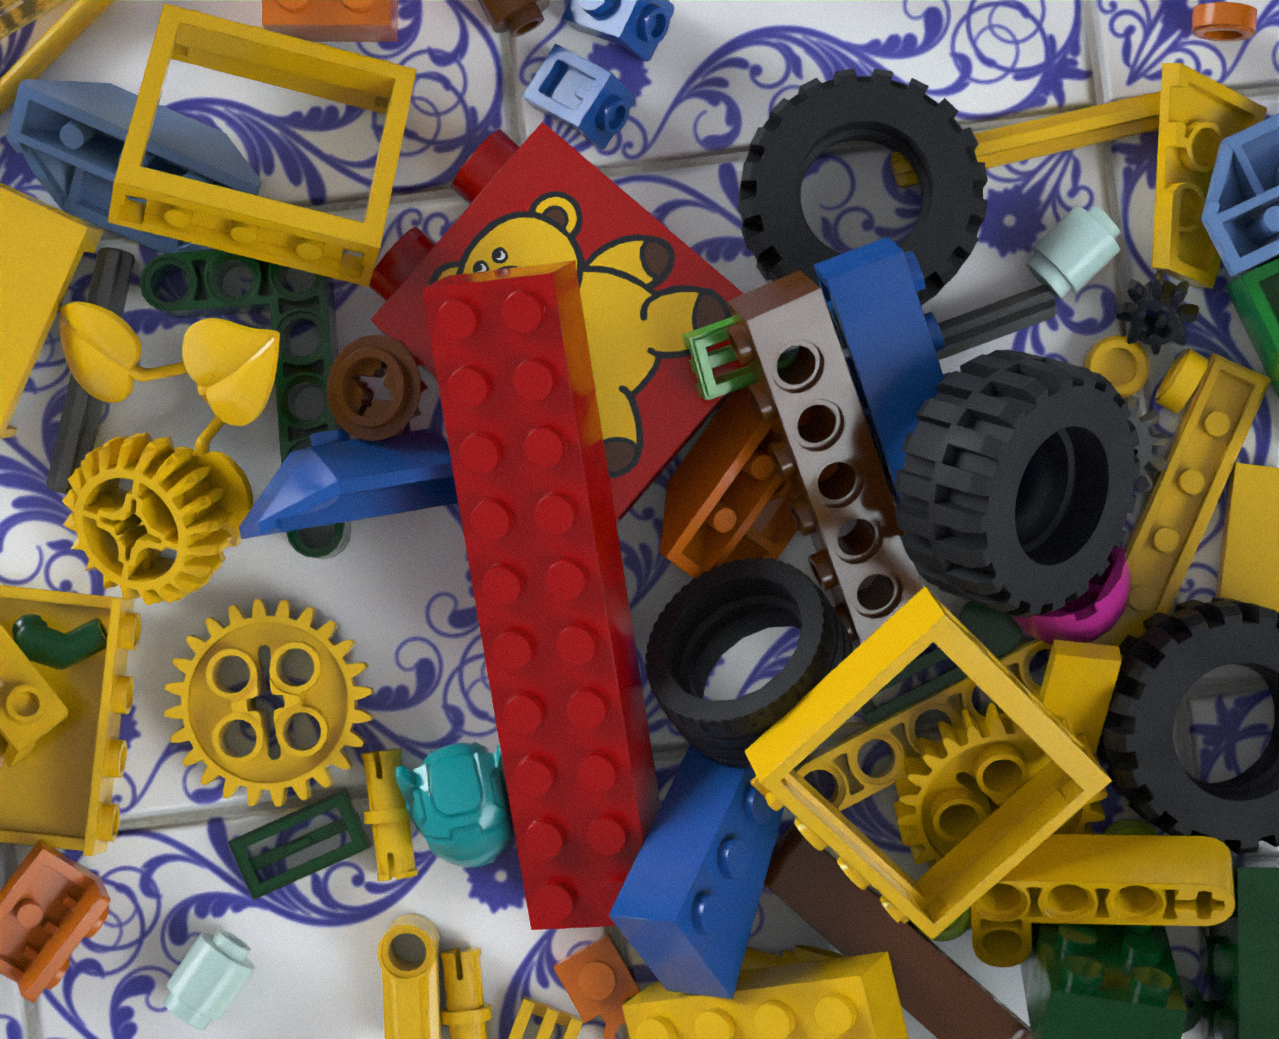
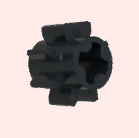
M1157 270L1154 280L1146 283L1144 286L1139 281L1132 279L1129 282L1127 293L1129 298L1135 303L1124 302L1119 304L1116 313V319L1131 321V328L1126 342L1130 345L1140 340L1144 344L1151 345L1153 355H1158L1161 346L1171 340L1176 344L1184 346L1187 342L1188 331L1182 323L1197 321L1199 306L1184 304L1189 282L1185 280L1176 286L1174 283L1164 280L1162 270ZM1147 307L1154 312L1160 311L1165 307L1170 311L1167 318L1164 314L1158 313L1151 318L1146 314Z

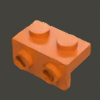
M40 839L0 891V974L16 982L21 997L32 1003L37 1000L45 988L50 990L61 981L69 967L70 955L84 937L91 938L104 924L109 913V903L111 900L101 877Z

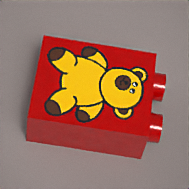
M543 121L521 146L499 129L492 133L473 152L455 176L451 189L470 205L442 238L435 243L415 226L407 231L376 265L369 288L386 302L370 321L384 336L404 342V346L408 351L421 360L419 366L438 381L422 288L449 275L575 260L615 518L618 525L730 395V393L707 401L699 397L696 388L698 383L697 375L691 370L689 359L692 357L690 350L685 347L682 334L732 317L727 301L744 293ZM729 340L706 347L707 353L730 345ZM738 360L712 368L713 376L717 377L749 366V363L741 365Z

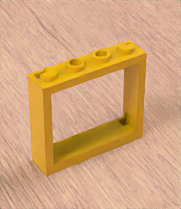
M164 3L115 175L108 223L369 287L381 247L417 69L330 47L323 43H315L269 31L262 27L250 26L208 15L197 10L185 9ZM171 59L386 114L364 222L142 167ZM132 196L147 200V202L145 204L129 200L128 197ZM348 250L362 254V256L357 257L343 253V251Z
M926 586L811 689L783 718L776 721L744 751L756 774L750 783L765 797L769 807L779 811L783 806H786L798 817L794 820V823L800 833L813 847L819 851H822L827 846L831 847L840 856L837 859L840 868L856 886L865 890L871 884L882 894L879 898L882 906L897 923L902 921L905 924L911 920L931 940L936 938L1112 781L1090 750ZM934 642L1052 760L915 882L800 776L794 768Z

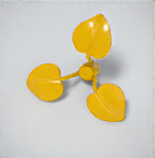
M73 301L60 307L58 328L66 363L81 388L96 399L107 403H118L127 399L133 392V379L146 382L188 373L196 382L199 395L210 405L216 416L197 438L195 450H192V464L197 468L211 466L206 478L212 488H225L221 499L217 502L219 507L233 513L228 523L223 526L233 536L232 540L228 543V547H237L241 544L239 526L254 505L251 485L244 471L231 457L219 451L210 452V443L225 423L234 426H244L256 420L262 414L275 380L280 333L275 330L243 326L225 319L205 318L195 322L187 329L182 346L183 362L154 368H144L137 365L142 352L140 340L131 326L117 314L104 307L80 301ZM180 446L174 450L177 452L180 449H188V447Z

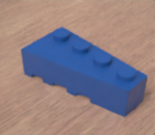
M885 237L814 264V269L841 349L848 348L851 358L846 359V363L862 409L868 407L869 414L864 416L893 501L897 505L900 504L901 493L895 489L897 469H903L906 452L901 450L907 433L914 434L920 421L916 414L925 400L936 397L939 393L936 386L951 372L943 374L936 352L945 349L943 335L938 322L932 312L923 314L917 291L926 288L918 260L912 251L904 253L889 237Z
M691 744L609 913V917L667 991L733 999L785 806L779 811L769 807L765 797L750 783L756 776L753 769H740L739 767H729L726 764L721 765L716 760L714 762L703 755Z

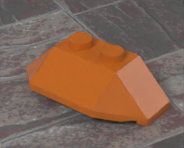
M747 387L731 392L667 482L659 553L692 578L699 577L701 573L708 572L715 566L719 567L723 563L734 562L737 559L745 560V558L756 559L757 557H762L763 559L771 558L776 561L798 531L788 505L789 500L796 498L790 478L785 481L782 480L773 464L768 450V444L776 441L769 421L763 424L758 418L750 401ZM813 405L805 409L798 419L797 426L805 425L813 420L818 412L819 405ZM838 462L826 466L820 473L818 482L829 479L836 472Z

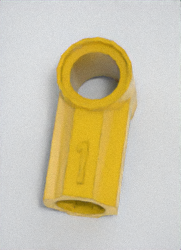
M411 913L400 916L391 923L379 942L377 956L382 968L385 1039H442L438 961L441 938L435 924L423 915ZM404 933L418 936L425 944L426 956L415 962L403 960L394 950V938Z

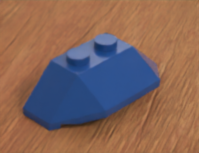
M410 422L404 427L405 434L392 436L382 441L350 440L349 433L344 429L310 434L311 446L289 453L240 524L241 539L458 504L448 439L434 428L411 431Z

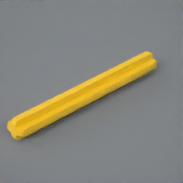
M1161 91L973 133L978 142V146L975 149L977 161L985 162L986 169L1159 130ZM898 151L892 153L891 169L897 186L906 188L919 185L913 168L904 156Z

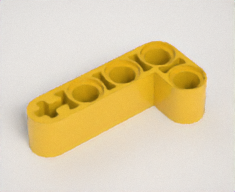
M1052 834L971 906L972 947L974 953L982 962L994 967H1014L1023 963L1030 956L1032 950V923L1210 926L1226 921L1233 914L1235 908L1233 866L1230 849L1224 842L1206 836Z

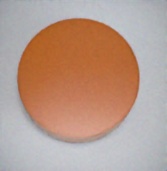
M1211 2L1193 7L1191 32L1198 38L1227 42L1246 40L1256 34L1257 9L1251 5L1234 2Z

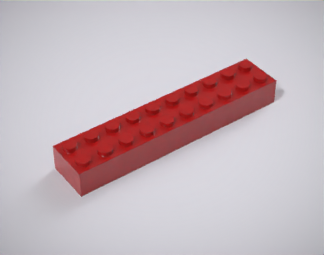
M573 260L449 275L422 288L531 930L616 926L609 917V913L661 804L576 263Z

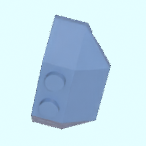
M24 79L19 83L6 140L17 154L22 152L35 177L62 210L163 254L213 249L108 223L113 183L138 95L111 83ZM159 104L142 167L258 196L262 184L261 179L226 133ZM132 196L128 197L129 200L145 204L147 202V200Z
M1279 113L1223 139L1219 145L1201 221L1230 277L1251 271L1279 258Z

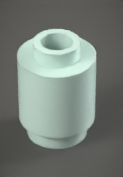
M1076 205L1032 247L1035 254L1025 262V265L1042 285H1047L1056 298L1061 299L1070 290L1077 293L1121 251L1115 241V238L1121 231L1114 221L1099 207L1094 205L1087 212L1079 205Z
M219 929L215 936L202 932L167 982L166 986L169 993L163 1000L164 1006L185 1023L197 1029L205 1030L212 1019H221L254 970L253 963L247 958L251 948L241 939L223 929Z

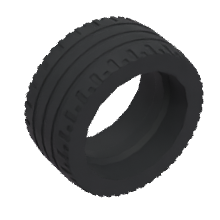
M757 557L756 559L745 558V560L737 559L734 562L723 563L719 567L715 566L708 572L701 573L699 577L692 579L688 585H684L672 597L673 599L664 606L663 612H660L658 615V620L654 623L653 630L650 632L649 643L646 646L647 653H645V660L647 662L645 663V669L650 687L661 709L692 746L714 762L716 760L721 765L726 764L732 768L753 769L744 751L776 721L783 718L811 689L854 651V647L845 624L828 598L806 574L793 565L785 564L780 560L775 561L771 558L763 559L762 557ZM794 626L801 629L798 646L786 666L762 688L734 700L706 701L703 699L707 677L720 657L742 638L766 628Z

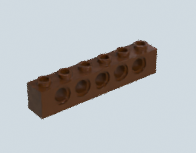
M798 270L727 301L734 325L727 327L726 333L741 365L749 363L756 380L755 384L747 387L748 395L760 421L763 424L769 421L776 441L768 444L771 459L782 480L785 481L789 478L791 480L796 498L788 501L790 512L800 533L804 537L810 534L816 553L808 556L811 570L820 588L823 591L830 589L835 603L833 608L845 624L852 644L857 648L916 595L923 586L914 562L909 559L900 539L904 535V531L900 530L896 523L895 504L822 290L803 272ZM792 346H799L795 360L784 368H777V361L780 355ZM813 405H819L818 412L813 420L805 425L797 426L798 419L805 409ZM838 462L836 472L829 479L818 482L822 470L826 466ZM857 519V523L851 532L838 537L839 531L844 524L850 520ZM876 574L874 581L868 587L858 590L859 585L865 578Z

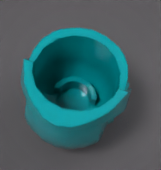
M467 742L441 747L437 751H430L422 765L414 770H408L405 766L395 768L396 782L405 800L409 816L419 832L425 837L433 855L448 863L464 868H482L495 862L507 850L515 832L500 745H497V751L490 753L487 747L477 742L471 744Z

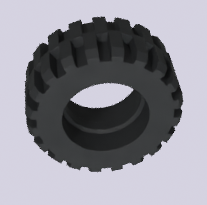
M855 68L835 71L832 80L821 83L818 78H815L801 85L798 94L790 100L783 98L770 111L769 119L764 126L758 127L750 143L749 152L743 165L739 190V213L742 219L744 241L747 250H752L757 260L756 267L766 281L770 279L775 281L800 270L820 287L814 264L843 254L822 243L808 226L801 205V187L808 168L823 151L841 142L860 140L883 145L894 152L898 151L909 162L918 178L921 190L920 214L912 232L898 246L904 253L912 251L922 270L926 288L917 291L921 306L936 296L958 273L964 262L971 255L979 239L977 234L980 225L985 220L988 203L987 200L983 199V187L988 182L985 162L977 161L975 149L978 146V142L971 128L968 127L962 130L954 119L958 110L946 98L937 103L926 95L928 85L914 78H911L909 85L892 80L893 71L874 69L871 76H856Z
M1010 349L995 350L987 355L981 354L960 365L961 372L954 371L948 374L936 386L939 392L936 397L925 400L916 414L920 421L914 434L907 433L901 450L906 452L903 469H897L895 489L901 493L900 504L895 505L896 523L900 530L906 532L900 539L909 559L914 562L918 573L928 583L937 586L939 590L1015 617L1029 618L1037 614L1044 615L1065 607V602L1076 600L1089 590L1087 582L1090 579L1101 577L1110 564L1107 558L1112 549L1120 547L1127 532L1122 529L1127 514H1133L1137 498L1136 495L1132 494L1134 480L1140 478V460L1134 455V447L1139 445L1137 429L1130 420H1127L1131 416V412L1121 395L1115 390L1111 382L1099 373L1091 372L1085 367Z
M1212 598L1211 602L1208 603L1193 599L1176 604L1175 613L1171 615L1157 612L1143 621L1146 632L1142 636L1136 638L1127 635L1118 646L1120 654L1124 657L1103 725V736H1100L1097 747L1099 759L1109 764L1111 769L1107 773L1112 780L1110 782L1117 793L1129 801L1128 806L1168 835L1213 837L1224 842L1236 854L1256 853L1259 848V841L1262 840L1274 847L1279 846V613L1273 609L1229 598ZM1227 664L1243 665L1259 673L1270 690L1274 704V726L1271 738L1260 758L1242 774L1216 783L1198 780L1182 768L1176 755L1173 726L1177 709L1188 689L1204 674Z

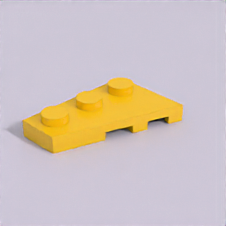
M1162 63L1151 268L1162 270L1164 274L1179 281L1187 280L1189 285L1195 288L1213 289L1222 260L1201 218L1219 145L1223 139L1263 121L1268 108L1182 63Z

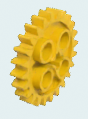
M264 599L254 600L251 618H247L239 605L228 606L230 625L225 626L215 617H208L205 623L211 638L205 640L195 635H189L186 641L196 655L193 659L174 658L172 664L186 675L183 682L165 684V690L181 696V705L165 710L164 716L173 719H183L184 728L175 732L170 737L171 743L190 741L193 749L185 756L182 763L184 766H188L203 760L207 767L202 774L201 784L207 785L220 776L226 779L223 787V798L229 799L233 797L243 786L247 787L248 805L255 806L259 804L264 791L269 790L275 806L279 807L286 803L288 787L292 786L297 796L304 801L311 797L310 778H314L327 789L334 784L333 776L328 768L329 765L333 764L345 770L350 769L354 765L349 756L343 751L346 745L352 747H363L366 745L367 741L359 733L355 732L353 728L355 723L369 722L374 719L373 714L358 708V700L374 694V688L357 686L355 677L369 668L367 662L349 664L346 656L353 650L357 642L354 639H349L335 644L332 638L339 625L336 620H330L319 629L314 627L316 619V608L308 606L298 619H293L291 600L282 599L277 607L275 616H270L269 608ZM263 645L268 646L271 653L269 669L271 692L274 695H283L285 700L284 707L274 710L273 714L274 727L281 751L278 759H273L269 753L270 716L268 710L257 709L256 697L265 695L267 691L266 678L259 655V649ZM294 649L306 651L313 659L314 673L311 679L304 685H296L290 682L283 671L284 659ZM233 655L242 658L248 664L250 670L249 682L239 692H233L226 688L220 677L222 664ZM300 712L314 716L319 722L321 728L320 738L312 748H302L291 739L289 732L290 723ZM237 719L250 723L255 729L257 736L256 745L248 755H239L229 747L226 739L230 724Z
M989 703L985 720L977 721L968 709L963 710V727L957 730L944 721L939 722L938 726L942 739L936 743L930 739L920 737L917 741L923 759L905 757L903 760L907 778L895 780V788L899 800L893 802V807L903 845L910 846L913 861L916 865L927 862L928 868L931 869L1052 760L1010 717H1000L995 703ZM1067 719L1062 720L1061 722L1074 734L1070 721ZM1084 734L1076 736L1092 753L1086 736ZM1005 759L1000 763L991 764L994 761ZM1103 788L1053 834L1095 835L1090 822H1099L1105 819L1100 801L1108 797L1106 788ZM960 804L959 806L948 808L949 806Z

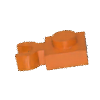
M608 933L555 963L553 969L584 1024L601 1015L605 1021L604 1039H618L616 1031L620 1025L626 1023L622 1005L627 1002V999L639 993L640 987L611 935Z

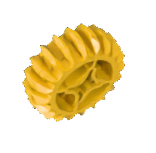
M148 431L142 434L136 433L131 437L127 435L114 437L104 443L103 447L99 446L89 452L85 459L80 462L81 466L75 469L73 475L68 478L72 489L68 491V494L62 500L72 511L63 525L76 531L78 536L71 549L83 550L89 559L85 571L99 570L103 574V589L115 588L120 585L125 601L137 599L141 596L147 606L160 603L163 600L169 604L173 601H179L192 591L196 592L210 581L209 578L213 576V573L220 569L222 563L227 559L223 550L228 547V543L233 538L223 528L233 513L219 507L217 502L221 499L225 488H212L206 479L211 466L197 468L192 464L193 448L180 449L175 452L171 436L158 437L153 440ZM120 479L133 480V488L129 491L118 488ZM167 547L178 551L176 559L162 557L161 552Z

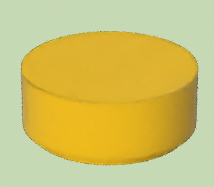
M1109 336L1100 340L1088 350L1082 367L1088 368L1091 372L1101 374L1111 382L1115 390L1125 399L1137 393L1146 383L1149 375V359L1145 350L1138 342L1129 345L1126 342V336Z
M1190 348L1182 350L1162 379L1155 393V403L1177 414L1198 386L1207 369L1209 359Z

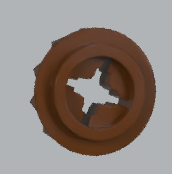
M367 335L349 343L335 358L328 375L327 398L335 420L350 435L367 441H382L392 436L405 434L404 427L411 419L422 414L418 404L421 393L428 386L420 377L418 366L421 360L408 351L404 346V342L382 335ZM387 374L383 385L390 390V395L393 396V399H375L371 403L374 398V391L368 387L366 381L361 379V376L382 378Z

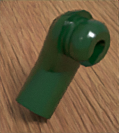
M36 614L23 615L12 626L13 640L29 661L57 670L66 669L106 649L108 632L99 618H95L67 633L49 628L47 623L41 619V616Z

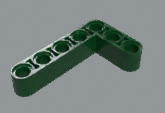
M221 250L168 253L154 257L142 270L139 285L145 300L169 317L183 319L270 312L271 330L280 333L275 386L281 465L290 452L311 446L310 434L343 429L335 420L327 398L328 375L338 355L333 278L316 274V280L313 285L306 291L298 293L289 291L286 286V274L290 267ZM239 266L250 268L252 284L249 290L242 296L227 297L223 290V279L227 272ZM175 271L185 272L188 278V289L185 295L177 301L164 302L160 294V286L164 277ZM305 324L318 326L321 340L317 350L306 356L294 355L290 347V338L294 330ZM308 387L321 388L326 399L322 413L311 420L300 419L294 408L295 399L299 392ZM351 521L334 524L335 531L332 540L320 548H314L307 543L303 534L304 529L289 531L286 534L289 543L298 553L305 557L328 559L337 556L346 548L350 541Z

